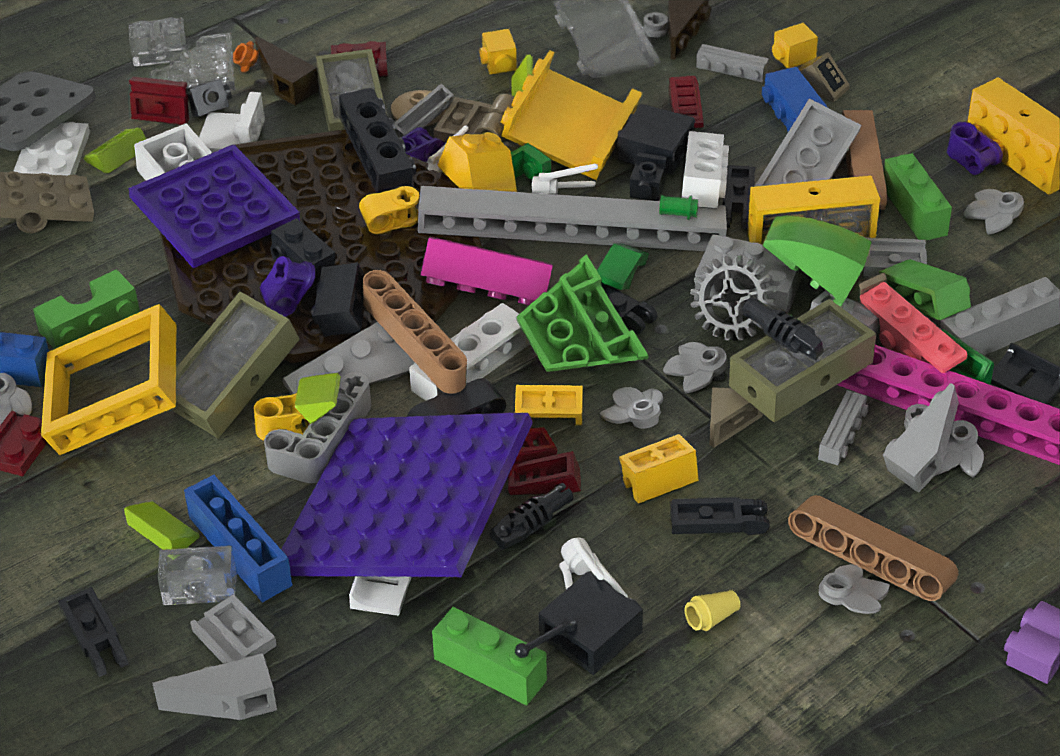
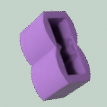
M1040 601L1035 609L1029 607L1026 610L1020 623L1021 629L1019 632H1011L1005 643L1004 651L1008 652L1006 665L1048 684L1060 666V609Z

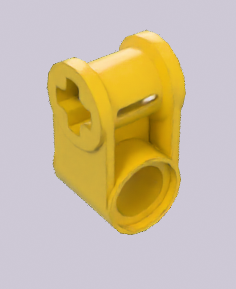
M401 186L394 190L365 196L359 203V209L369 231L373 234H383L387 231L411 227L417 224L419 192L413 187Z
M297 393L279 397H265L255 403V431L258 438L264 440L269 432L277 429L289 430L303 435L310 423L295 407ZM302 419H304L306 427L302 426Z

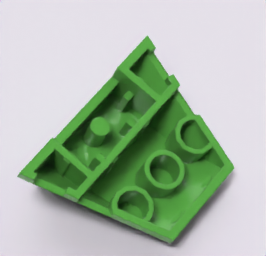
M787 215L774 218L763 246L792 270L799 271L801 269L812 278L810 282L812 287L817 290L822 286L835 297L833 302L841 307L865 266L872 242L841 226L812 218Z
M587 254L579 260V264L568 274L562 275L556 285L548 292L542 293L516 317V321L546 372L643 360L649 357L634 331H628L601 286L602 278Z

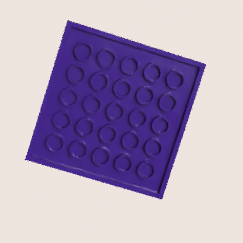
M529 413L354 419L349 424L348 430L335 449L281 549L289 559L291 576L462 577L532 426L533 421Z

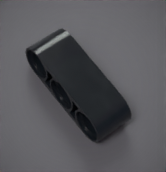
M479 378L467 383L465 388L458 393H443L414 406L409 411L407 417L497 414L505 411L507 403L489 380Z

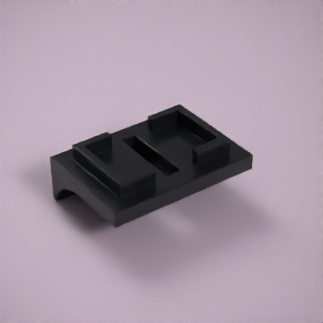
M1011 342L1006 354L993 369L991 384L1009 392L1048 404L1060 392V366ZM1031 372L1034 373L1022 387L1018 386Z

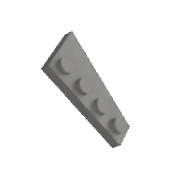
M376 322L283 378V384L289 393L293 395L297 393L299 380L303 377L338 373L342 378L348 373L360 372L369 378V385L384 380L390 381L409 373V367L415 362L388 332Z

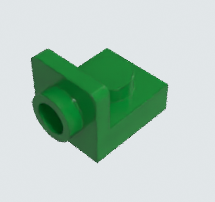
M529 143L511 152L515 178L525 174L527 178L533 179V176H539V173H551V159Z

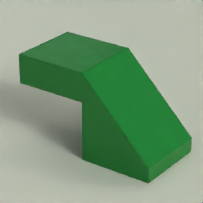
M613 243L597 269L602 278L601 282L620 290L629 289L637 266L646 264L649 253L623 243Z

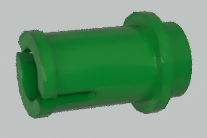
M661 195L659 214L687 216V220H690L691 217H697L699 199H693V195H689V198Z

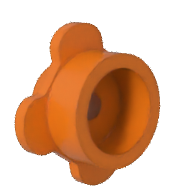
M251 41L246 44L241 43L234 51L233 62L241 66V72L243 73L248 72L249 68L253 67L257 62L259 51L254 49V43Z

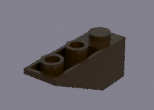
M668 0V33L671 59L675 60L681 51L686 50L691 38L696 36L702 24L709 20L712 10L711 6H709V0Z
M260 37L255 38L256 50L259 51L258 63L276 96L296 106L319 91L317 67Z

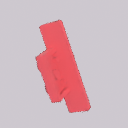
M882 282L860 295V302L879 318V339L885 348L932 364L941 373H946L967 359L966 350L886 282Z

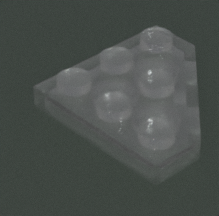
M231 33L202 36L196 41L197 46L189 51L186 49L182 50L169 59L170 64L164 69L156 68L149 73V78L187 82L186 88L214 79H221L223 84H228L230 91H234L236 89Z

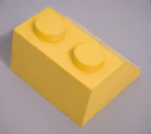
M486 132L485 134L449 136L437 166L459 188L517 192L511 152L501 142V138L498 135Z

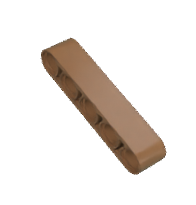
M843 110V116L862 125L845 155L848 176L850 178L872 175L880 196L879 210H885L887 190L873 110Z
M373 270L365 274L363 278V305L366 310L441 391L449 394L462 391L466 386L467 357L390 274L382 270Z
M810 496L788 518L790 529L798 537L924 600L936 601L940 599L958 578L957 566L949 558L821 496Z

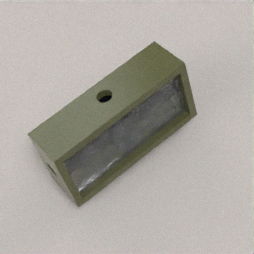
M372 49L316 56L319 87L328 131L345 129L338 116L339 94L373 88L377 97L382 98L384 102Z
M239 292L176 367V407L170 410L219 439L300 340L290 320L246 294Z
M831 299L797 317L802 323L815 330V336L823 342L824 353L817 360L801 352L796 354L768 336L763 337L730 357L729 386L774 423L873 363L876 333Z

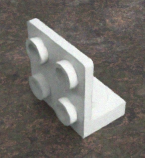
M249 93L246 103H242L241 114L208 113L199 138L212 153L233 144L258 141L265 121L261 93Z

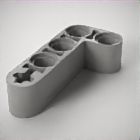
M351 372L344 375L340 379L336 407L316 422L311 423L303 435L284 429L269 432L264 438L269 470L275 474L305 483H317L335 449L348 430L349 424L354 419L365 418L371 409L369 378L360 372Z

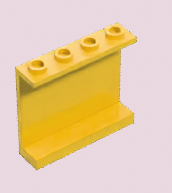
M549 50L544 59L539 58L532 72L534 75L529 74L522 87L523 92L517 91L511 105L513 108L507 107L501 119V123L504 124L501 136L521 146L529 143L551 160L568 168L598 164V169L581 173L597 180L616 147L615 142L618 137V131L624 129L630 114L635 113L642 92L632 88L625 102L621 103L550 70L555 52Z

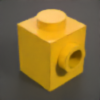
M804 23L776 31L774 33L772 53L775 59L779 60L787 69L797 67L816 58L818 36Z
M505 29L482 33L483 47L479 49L482 64L487 65L490 75L516 71V46L510 30Z

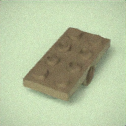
M509 94L498 95L492 105L455 97L436 125L434 138L447 142L449 136H454L463 126H468L469 129L465 134L473 135L491 132L501 138V142L510 149V152L518 149L521 145L501 136L504 128L501 119L507 107L513 108L511 105L514 97Z
M15 171L0 172V218H16L17 226L21 231L37 233L45 228L47 220L93 222L94 209L87 176L73 174L50 175L47 173L30 174Z

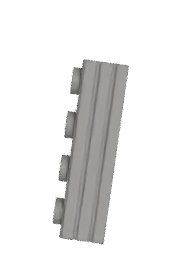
M702 44L697 53L696 68L763 82L765 74L768 73L769 58Z
M442 84L437 86L394 123L398 138L408 134L415 128H424L450 106L454 94Z
M849 390L846 391L820 443L818 460L839 465L841 459L846 458L849 449L848 445H852L855 438V430L859 431L862 424L861 418L862 416L866 417L869 405H866V395L853 393Z

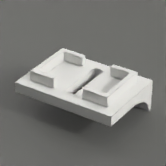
M356 576L349 594L350 609L399 616L411 577Z

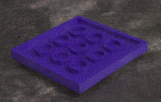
M234 144L128 188L130 199L193 268L268 236L272 230L295 218L300 220V212Z

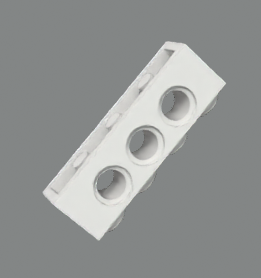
M689 131L682 198H689V195H693V199H699V207L718 208V199L725 198L729 145H723V134Z
M504 303L488 311L483 317L470 326L465 327L451 338L467 357L466 384L485 377L530 345L516 321L519 313ZM416 363L409 367L412 392L425 401L445 393L431 381Z

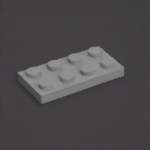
M809 98L755 187L831 179L858 135L862 125Z

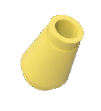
M733 590L694 596L685 605L686 620L694 630L708 631L740 609V599Z

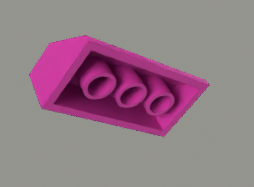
M429 237L421 275L426 276V282L430 284L444 286L445 281L458 283V290L475 293L476 288L488 290L487 296L506 300L508 294L519 297L518 303L530 305L542 293L547 292L553 265L547 262Z

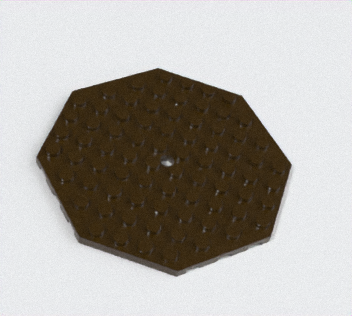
M345 129L234 144L300 212V221L320 239L326 240L324 243L335 251V265L358 262L364 275L373 270L386 271L434 322L441 317L462 292V290L457 289L458 283L445 281L444 286L427 283V277L421 275L429 237L483 248L479 237L418 233V223L411 227H403L387 231L383 234L371 233L361 214L359 203L365 196L374 194L376 191ZM412 157L416 166V175H413L412 187L419 192V199L421 186L459 188L443 171L442 173L435 170L429 171L427 169L429 163ZM159 231L180 312L211 326L239 292L266 306L260 292V286L275 264L270 249L272 245L271 234L193 268ZM307 290L295 311L286 316L300 339L284 358V360L290 363L314 360L359 333L324 336L318 324L313 322L311 315L312 306L316 302V290L311 293ZM366 308L364 309L361 331L377 322Z

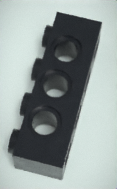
M373 88L339 94L338 116L376 193L394 190L401 186L412 187L413 175H416L415 162L412 157L408 158L405 143L401 137L398 138L393 119L387 117L382 98L377 97Z

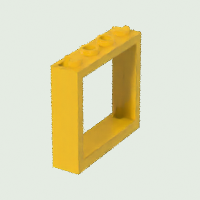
M160 304L47 352L41 436L59 455L176 407L177 324ZM150 341V377L148 381L68 414L71 374ZM69 363H72V364H73L72 366L67 367V368L64 366V365H67V364H69Z

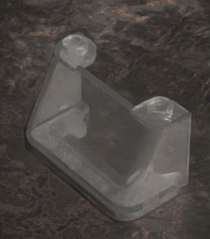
M558 0L554 2L558 12L554 15L562 30L567 27L580 52L578 54L580 60L576 61L584 76L589 74L591 78L648 69L661 63L629 0Z

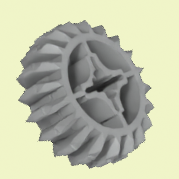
M726 254L722 258L723 265H721L718 259L714 258L711 260L713 271L706 266L701 268L702 273L706 276L705 279L702 277L694 278V282L701 285V288L691 289L690 294L699 295V301L691 302V307H701L702 311L698 312L695 318L696 320L703 319L704 317L707 318L702 326L704 330H708L715 325L713 336L719 337L724 329L725 340H731L734 331L737 339L743 340L745 339L744 329H746L750 336L757 334L754 324L763 329L761 325L750 318L743 322L742 315H744L742 309L745 302L749 298L755 297L765 305H777V300L768 299V293L777 292V288L766 287L765 284L770 282L773 277L772 275H766L761 278L760 275L765 270L764 265L760 264L754 270L752 269L755 263L754 258L749 257L743 265V255L736 254L732 264L730 255ZM734 270L750 277L756 288H742L738 278H735ZM724 273L725 279L723 280L722 291L710 297L713 283ZM731 289H733L734 293H748V296L740 297V300L736 301L738 303L736 306L732 301H720L721 298L732 294L730 292ZM712 306H724L728 310L729 317H732L733 324L720 319L713 311Z

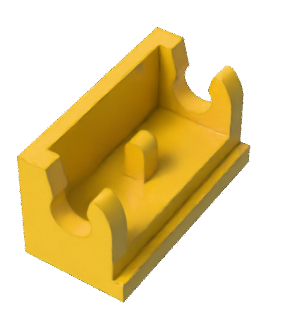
M516 385L515 413L528 412L531 418H575L576 426H582L583 386Z
M680 434L619 456L626 489L632 487L634 500L638 504L699 481L696 450Z

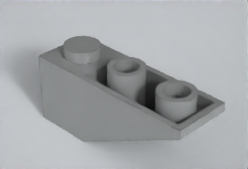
M952 383L944 391H939L934 395L926 410L921 415H916L912 418L905 432L898 439H893L887 445L883 454L887 470L918 493L941 470L959 404L956 388Z
M263 653L153 682L158 709L163 711L243 720L277 710L274 688Z

